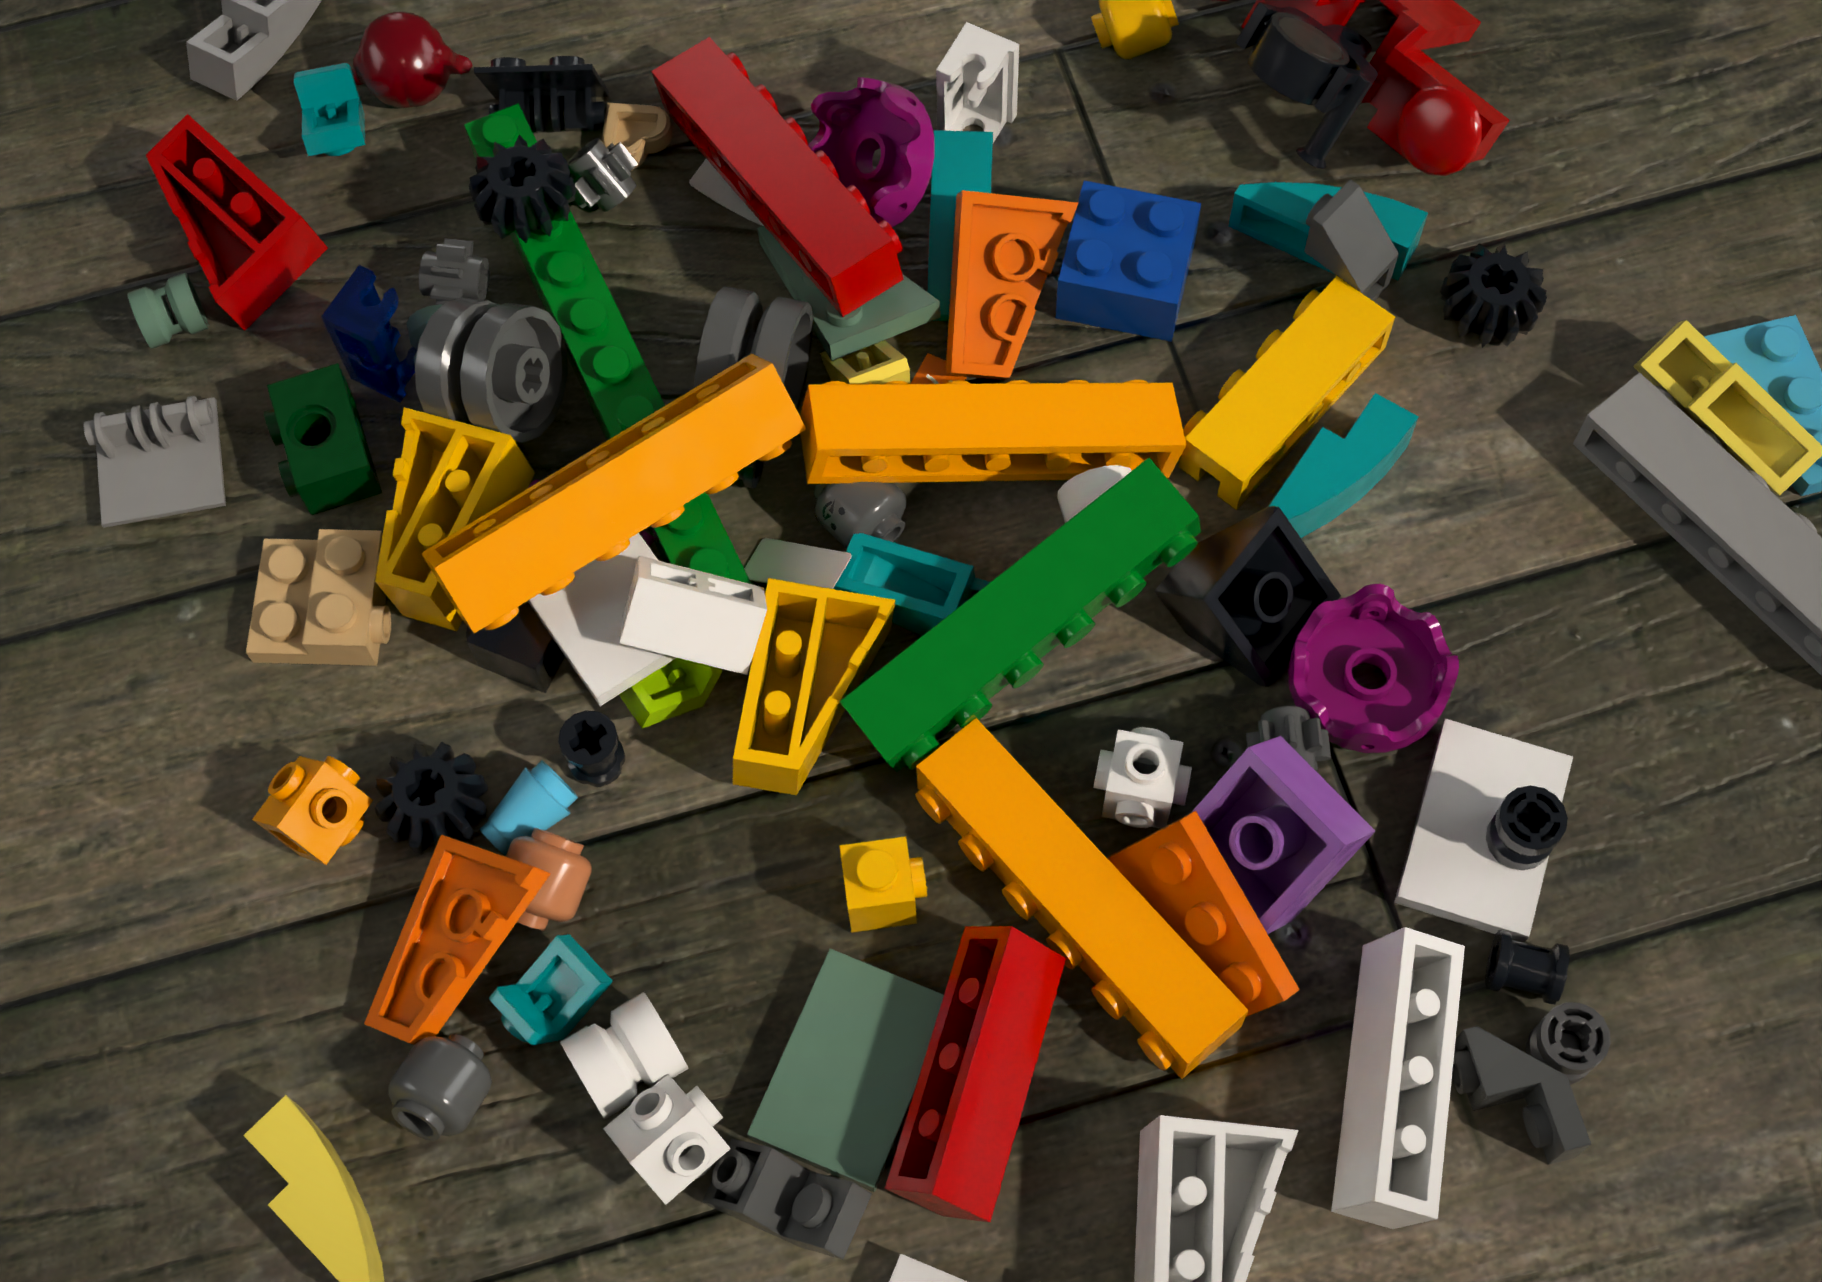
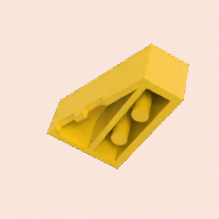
M768 578L765 591L767 612L752 658L733 755V785L797 795L845 711V708L839 701L860 685L888 636L892 626L896 600Z

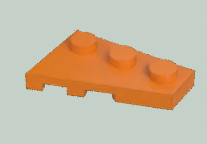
M965 190L956 194L945 375L997 380L1010 378L1036 313L1035 305L1047 275L1052 272L1059 254L1057 252L1067 224L1071 223L1078 202Z
M1196 811L1107 857L1249 1010L1246 1017L1284 1002L1300 990Z
M441 835L364 1024L413 1045L425 1037H436L551 873Z

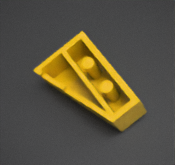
M404 407L401 425L406 431L401 458H395L393 477L397 481L393 510H387L375 582L403 616L457 631L462 619L421 553L525 491L535 472L513 437L509 434Z

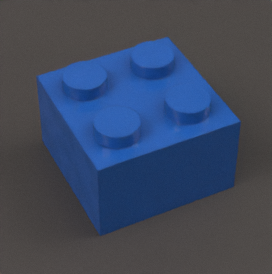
M1084 180L1058 278L1055 318L1172 342L1195 245L1201 203Z

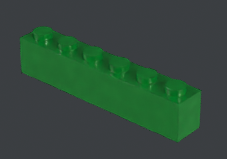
M1150 457L1147 458L839 702L884 760L896 772L905 765L910 770L915 769L920 762L941 746L937 740L957 724L962 729L975 718L980 720L992 708V703L989 699L1005 686L1010 684L1015 689L1032 679L1044 666L1040 659L1061 643L1064 648H1068L1084 638L1095 626L1092 618L1111 603L1116 608L1121 607L1137 596L1147 584L1143 578L1164 562L1167 567H1171L1184 559L1198 544L1194 537L1201 533L1199 515Z

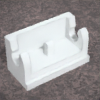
M968 22L965 23L936 69L937 130L963 131L968 125H978L983 128L984 132H993L994 143L1005 123L1009 122L1012 124L1017 116L1018 43Z
M638 555L622 615L624 622L619 643L748 675L767 612L764 587Z

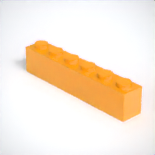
M750 354L423 551L421 554L460 618L471 631L476 633L483 628L485 630H493L511 621L519 612L518 606L536 595H551L565 588L575 578L574 572L595 559L596 561H605L623 552L630 544L629 538L649 526L657 528L674 521L684 512L685 508L683 505L704 492L705 494H714L726 489L738 479L739 475L737 472L756 460L767 461L783 454L791 447V439L805 431L806 427L773 363Z
M1139 379L1124 383H1089L1085 380H1072L1066 383H1030L1024 380H1014L996 384H971L962 380L951 381L945 384H909L905 381H891L885 384H847L841 381H831L824 384L808 385L800 417L806 427V430L800 434L807 484L1070 480L1080 473L1102 466L1121 465L1133 470L1149 457L1161 472L1169 478L1186 447L1173 383H1148L1145 380Z
M977 718L972 720L916 766L917 788L919 791L915 795L925 812L938 824L947 820L962 837L958 843L970 862L982 872L990 867L1006 885L1002 889V893L1011 907L1025 920H1029L1032 916L1038 920L1050 934L1046 938L1050 949L1066 958V967L1073 970L1078 965L1096 984L1091 988V991L1103 1009L1116 1020H1119L1124 1015L1142 1035L1137 1039V1042L1154 1065L1162 1071L1171 1067L1183 1079L1242 1027L1249 1010Z

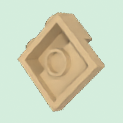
M319 529L318 540L264 539L246 654L253 663L377 666L380 644H387L391 633V613L389 607L385 606L387 595L375 582L383 536L382 531Z

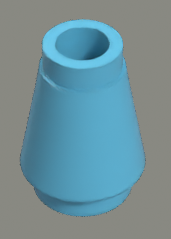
M541 760L531 771L527 767L524 768L488 818L489 821L480 828V831L506 856L513 839L519 836L531 837L534 828L547 830L570 815L571 812L568 807L578 796L550 766Z

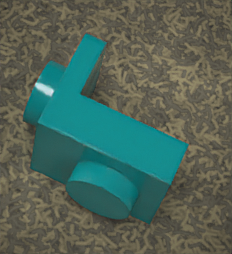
M341 63L296 72L294 74V86L302 108V139L308 156L323 153L328 156H340L351 152L358 146L366 145L365 113L351 66L348 63Z
M570 934L557 935L515 985L497 987L489 999L502 1013L501 1021L514 1037L531 1045L565 1039L611 985L613 980Z

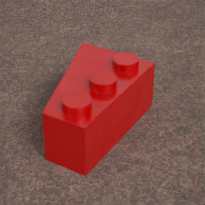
M187 114L145 155L173 214L181 223L189 240L187 243L194 258L200 263L215 302L244 331L328 249L301 215L190 115Z

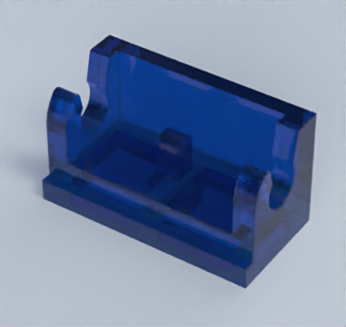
M359 265L321 318L350 378L401 403L407 394L404 387L415 373L413 358L418 350L412 346L408 350L406 358L399 362L394 349L400 333L397 328L391 326L389 321L398 307L399 298L394 288H390L384 293L381 301L374 286L376 280L374 272Z

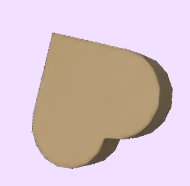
M607 103L601 140L606 147L611 143L616 145L621 141L638 162V165L633 169L639 167L646 160L648 154L662 151L670 144L672 139L670 118L666 111L660 107Z

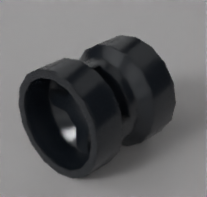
M1531 785L1516 788L1507 794L1487 826L1486 842L1489 851L1498 862L1508 868L1516 870L1536 868L1547 859L1567 829L1568 817L1565 807L1555 794L1545 788ZM1528 816L1535 819L1539 826H1537L1532 820H1530Z

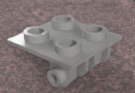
M189 396L186 402L163 405L162 407L158 402L151 403L149 409L143 410L141 406H133L129 413L124 412L107 416L103 412L95 413L94 420L84 422V434L90 446L96 445L101 525L103 528L226 506L217 400L215 397L197 400L195 396Z

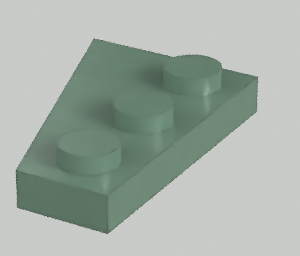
M761 226L757 228L762 249L793 299L808 302L812 306L813 332L831 361L941 317L940 301L905 275H903L904 280L842 317L766 227Z

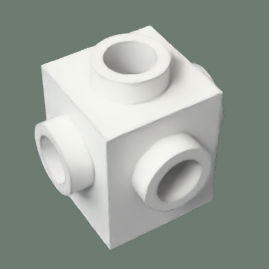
M1139 727L1131 732L1118 729L1114 752L1101 749L1093 788L1106 790L1102 817L1116 819L1122 824L1138 828H1163L1167 826L1172 804L1185 806L1192 767L1179 765L1183 742L1171 740L1166 733L1153 728Z
M669 1074L665 1075L653 1087L641 1092L626 1110L603 1128L629 1163L665 1205L695 1179L703 1176L711 1168L712 1164L731 1149L713 1127L723 1118L715 1106L698 1086H695L690 1092L685 1094Z

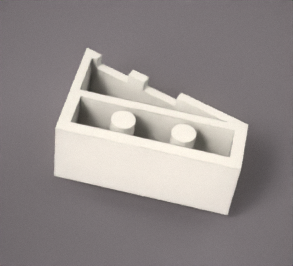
M1164 1115L1158 1116L1140 1131L1134 1282H1246L1255 1257L1252 1253L1265 1216L1271 1211L1277 1194L1274 1190L1287 1153L1292 1151L1298 1130Z

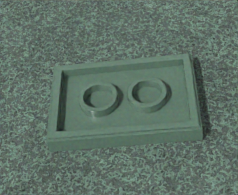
M829 949L749 1128L748 1138L875 1192L907 1117L944 994Z

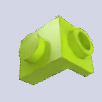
M676 658L628 688L619 696L643 729L703 707L719 679L722 669Z

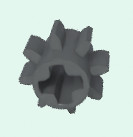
M596 138L582 147L568 160L569 170L576 189L574 198L581 208L585 206L591 208L596 203L603 212H607L621 203L636 188L637 184L630 177L632 175L630 171L638 165V162L621 141L616 145L611 143L606 147L599 138Z
M445 238L443 244L437 243L436 252L426 251L423 254L419 268V289L423 296H430V299H436V305H443L447 301L461 297L485 300L490 280L489 262L487 258L473 255V241Z
M1282 706L1268 710L1261 716V720L1258 721L1259 732L1246 733L1247 748L1281 736L1316 772L1318 771L1317 761L1331 760L1328 730L1321 729L1320 719L1317 717L1310 719L1309 712L1301 707Z

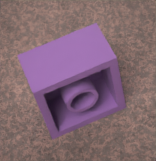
M1281 736L1248 747L1192 811L1198 813L1267 934L1292 922L1375 833V830Z

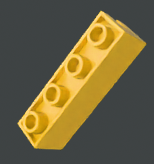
M1338 276L1321 293L1315 289L1309 292L1294 313L1293 319L1295 321L1284 332L1279 329L1274 330L1259 348L1256 354L1257 361L1246 373L1241 369L1235 371L1220 390L1218 395L1220 401L1208 413H1205L1203 410L1198 411L1183 429L1186 447L1181 454L1179 468L1197 481L1208 472L1220 481L1217 496L1236 510L1386 348L1395 316Z

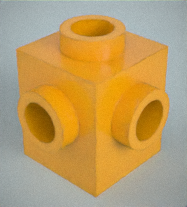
M299 756L295 762L286 764L274 776L268 787L270 796L252 820L299 856L327 865L339 847L347 845L357 836L364 824L363 814L373 800L355 786L360 780V776L341 761L331 756H327L324 762Z

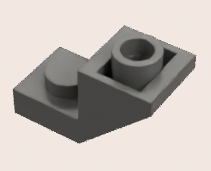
M1350 179L1333 197L1328 193L1323 195L1311 209L1306 219V224L1310 226L1304 252L1372 301H1375L1389 286L1399 253L1362 188Z
M1478 1026L1464 1029L1455 1041L1452 1082L1459 1094L1467 1093L1473 1111L1525 1098L1528 1106L1523 1108V1120L1528 1137L1535 1148H1543L1548 1165L1573 1159L1591 1145L1566 1075Z
M731 1138L728 1145L731 1149L716 1163L711 1184L702 1202L801 1248L843 1260L872 1193L854 1182L811 1172L773 1148Z

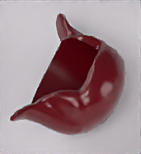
M391 12L379 16L366 27L359 43L358 52L353 58L354 68L352 73L356 85L366 84L370 93L384 104L396 108L423 106L435 100L445 89L451 74L469 73L473 65L469 58L453 52L444 43L439 31L431 26L423 17L409 12Z

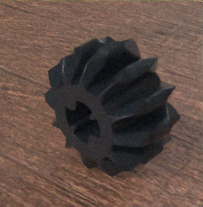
M520 135L513 147L505 148L499 143L494 142V157H476L477 165L475 169L477 174L469 178V190L473 201H476L474 207L480 221H483L484 226L492 225L494 232L501 239L517 231L518 237L527 243L531 231L538 229L551 237L553 229L551 220L568 221V214L570 212L568 203L575 200L576 189L573 178L569 176L570 170L567 160L562 156L561 152L552 153L551 147L547 145L544 138L531 147H528L527 142Z
M1505 242L1496 248L1495 253H1491L1479 243L1471 250L1470 256L1459 254L1458 258L1452 262L1449 275L1444 278L1440 290L1441 299L1445 301L1443 308L1444 320L1460 321L1457 328L1459 338L1470 332L1479 334L1482 348L1491 341L1492 336H1496L1503 344L1508 346L1515 340L1518 333L1527 335L1534 328L1538 319L1537 314L1542 312L1547 299V290L1541 287L1544 280L1543 269L1527 268L1529 263L1528 251L1516 257L1508 255Z
M444 742L439 744L431 756L428 755L423 745L415 743L412 750L413 760L405 763L401 758L391 756L389 764L396 776L376 779V789L385 798L375 804V812L382 822H389L386 832L390 838L396 843L408 839L409 846L413 852L420 853L421 855L433 839L437 845L441 835L450 837L458 833L462 838L472 840L474 831L467 820L486 817L487 807L479 797L488 790L484 777L474 774L476 764L473 758L465 753L454 758L451 746ZM436 791L434 796L435 803L428 805V794Z

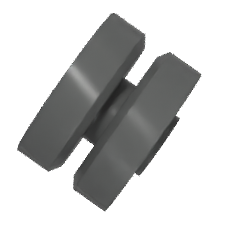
M727 286L722 287L711 304L704 325L697 357L694 388L748 355L754 354L773 363L798 411L805 387L812 347V306L805 301L778 296L763 313L761 301L755 292Z
M465 297L447 301L430 317L420 337L415 361L416 392L424 413L509 434L515 442L524 443L538 438L553 422L560 408L568 377L567 348L560 326L549 312L534 306L513 303L499 305L488 300Z

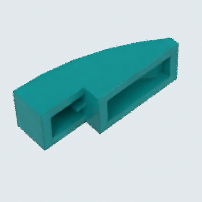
M934 130L935 157L931 181L927 292L940 301L941 317L933 321H949L956 194L962 190L991 193L993 132Z
M1292 182L1240 184L1234 193L1228 227L1334 274L1304 252L1310 226L1306 224V219L1313 206L1323 195L1328 193L1333 197L1342 187ZM1364 192L1399 253L1391 277L1398 281L1419 244L1428 212L1391 198Z
M1375 393L1345 439L1324 427L1321 428L1269 506H1276L1281 509L1300 538L1328 524L1361 500L1389 472L1408 447L1419 416Z
M859 533L853 534L846 552L851 553L852 557L833 589L896 600L892 622L923 636L990 582L976 578L974 566Z

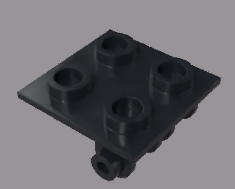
M556 56L549 59V65L526 66V61L523 59L502 57L492 59L491 67H474V74L493 97L499 99V104H490L489 114L519 103L532 130V99H534L536 131L544 132L545 99H551L554 132H561L562 98H564L566 131H595L596 125H604L606 103L605 101L596 102V97H609V91L592 64H585L583 58Z

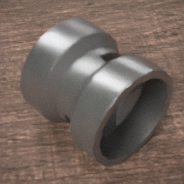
M1566 1002L1555 1006L1530 1032L1526 1042V1054L1566 1075L1571 1085L1581 1081L1607 1056L1611 1044L1610 1030L1604 1018L1592 1007L1582 1003ZM1562 1031H1571L1575 1034L1572 1035L1570 1033H1565Z

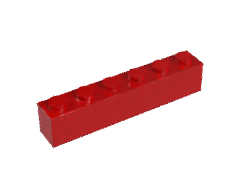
M708 37L651 71L668 115L842 317L904 280L897 254L903 251V248L892 226L886 220L876 222L870 215L869 207L860 191L853 184L845 187L839 181L838 173L825 152L819 150L814 153L810 149L806 136L796 120L791 116L785 120L782 118L769 91L763 84L754 87L749 81L745 67L735 53L730 52L726 55Z

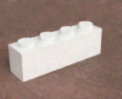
M1404 927L1369 942L1362 947L1331 1212L1390 1229L1438 1219L1465 950L1463 945Z

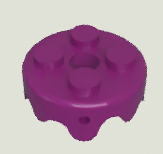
M865 77L857 78V87L852 90L819 94L811 103V111L819 119L820 126L817 135L808 146L814 153L819 150L826 153L838 173L839 181L845 187L853 184L860 191L869 207L870 215L877 223L886 220L892 227L900 224L915 210L921 201L932 173L935 157L934 133L931 119L925 106L914 93L899 85ZM880 148V161L874 170L872 165L875 150Z
M1370 584L1348 597L1323 602L1312 612L1295 640L1288 667L1289 689L1297 707L1306 709L1310 714V719L1316 717L1320 719L1321 729L1328 730L1330 742L1344 749L1361 753H1386L1407 747L1422 738L1437 723L1456 683L1459 659L1456 654H1452L1449 650L1441 626L1433 614L1430 612L1420 613L1404 607L1396 600L1394 590L1387 585ZM1363 663L1373 664L1383 671L1386 677V684L1378 689L1364 688L1354 680L1352 669Z

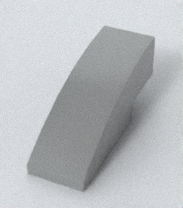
M221 0L222 15L186 42L190 79L236 101L239 100L284 55L322 0Z

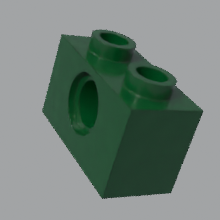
M338 363L267 385L273 409L264 411V418L275 446L283 444L287 460L278 462V467L290 497L300 495L312 516L382 493L353 393ZM328 436L321 444L310 446L314 440Z

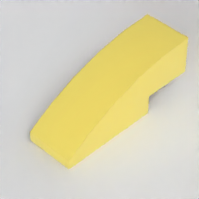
M1687 320L1678 322L1633 366L1654 386L1665 389L1673 397L1678 408L1699 427L1706 428L1714 433L1720 440L1723 448L1746 469L1759 474L1766 481L1769 489L1778 496L1788 489L1822 456V445L1737 363H1730Z
M285 1095L243 1135L289 1183L268 1206L339 1282H385L382 1261L372 1224L353 1178L333 1145L303 1108Z

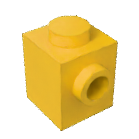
M906 836L839 845L851 933L917 924L915 898L927 897V886L922 857L909 858Z

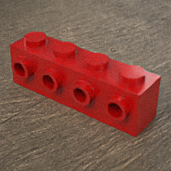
M965 926L885 1189L944 1217L991 1222L1052 1006L1057 995L1058 985L1066 961L1065 957L1013 926Z

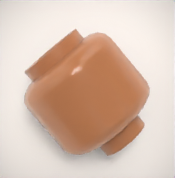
M534 828L531 837L519 836L513 839L505 857L551 873L517 923L545 931L549 920L565 922L575 916L592 872L591 863L581 855L584 845L539 828Z

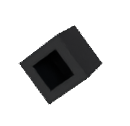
M528 601L518 606V614L499 628L493 630H485L483 628L473 633L467 626L466 642L479 667L541 692H547L565 655Z

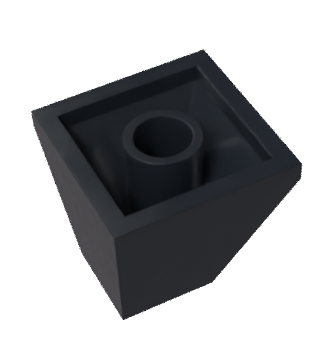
M1269 506L1198 542L1197 546L1175 565L1155 589V593L1188 636L1258 685L1269 687L1289 662L1295 640L1312 612L1323 602L1338 600L1341 596L1284 513L1276 506Z

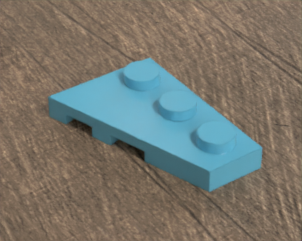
M1796 315L1704 336L1730 363H1737L1822 445V370ZM1822 456L1792 484L1793 488L1801 496L1822 491Z

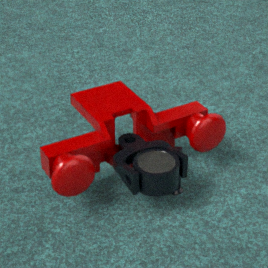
M1211 0V1H1229V0ZM1256 0L1241 25L1243 30L1235 43L1243 49L1253 46L1247 56L1248 64L1264 83L1294 101L1315 105L1322 113H1326L1307 144L1296 149L1297 154L1314 167L1320 169L1327 167L1326 156L1361 102L1370 103L1378 109L1367 128L1408 160L1414 168L1428 175L1448 176L1461 171L1471 162L1484 159L1510 121L1501 112L1421 51L1467 42L1481 24L1480 20L1454 0H1379L1388 11L1398 18L1370 62L1366 60L1372 51L1369 42L1357 32L1345 27L1359 3L1366 0Z

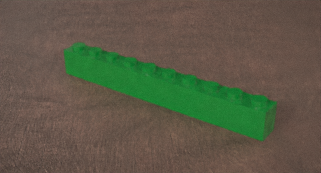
M519 103L464 124L475 161L476 157H494V142L499 143L505 148L513 147L519 135L527 142L528 147L537 142ZM570 210L568 221L551 220L553 226L551 237L539 229L531 231L527 243L518 237L517 231L511 233L510 236L545 311L549 312L560 326L567 348V358L606 440H609L664 407L665 404ZM705 492L684 504V512L674 521L657 528L647 527L650 534L654 537V543L663 562L751 584L709 495L705 494Z

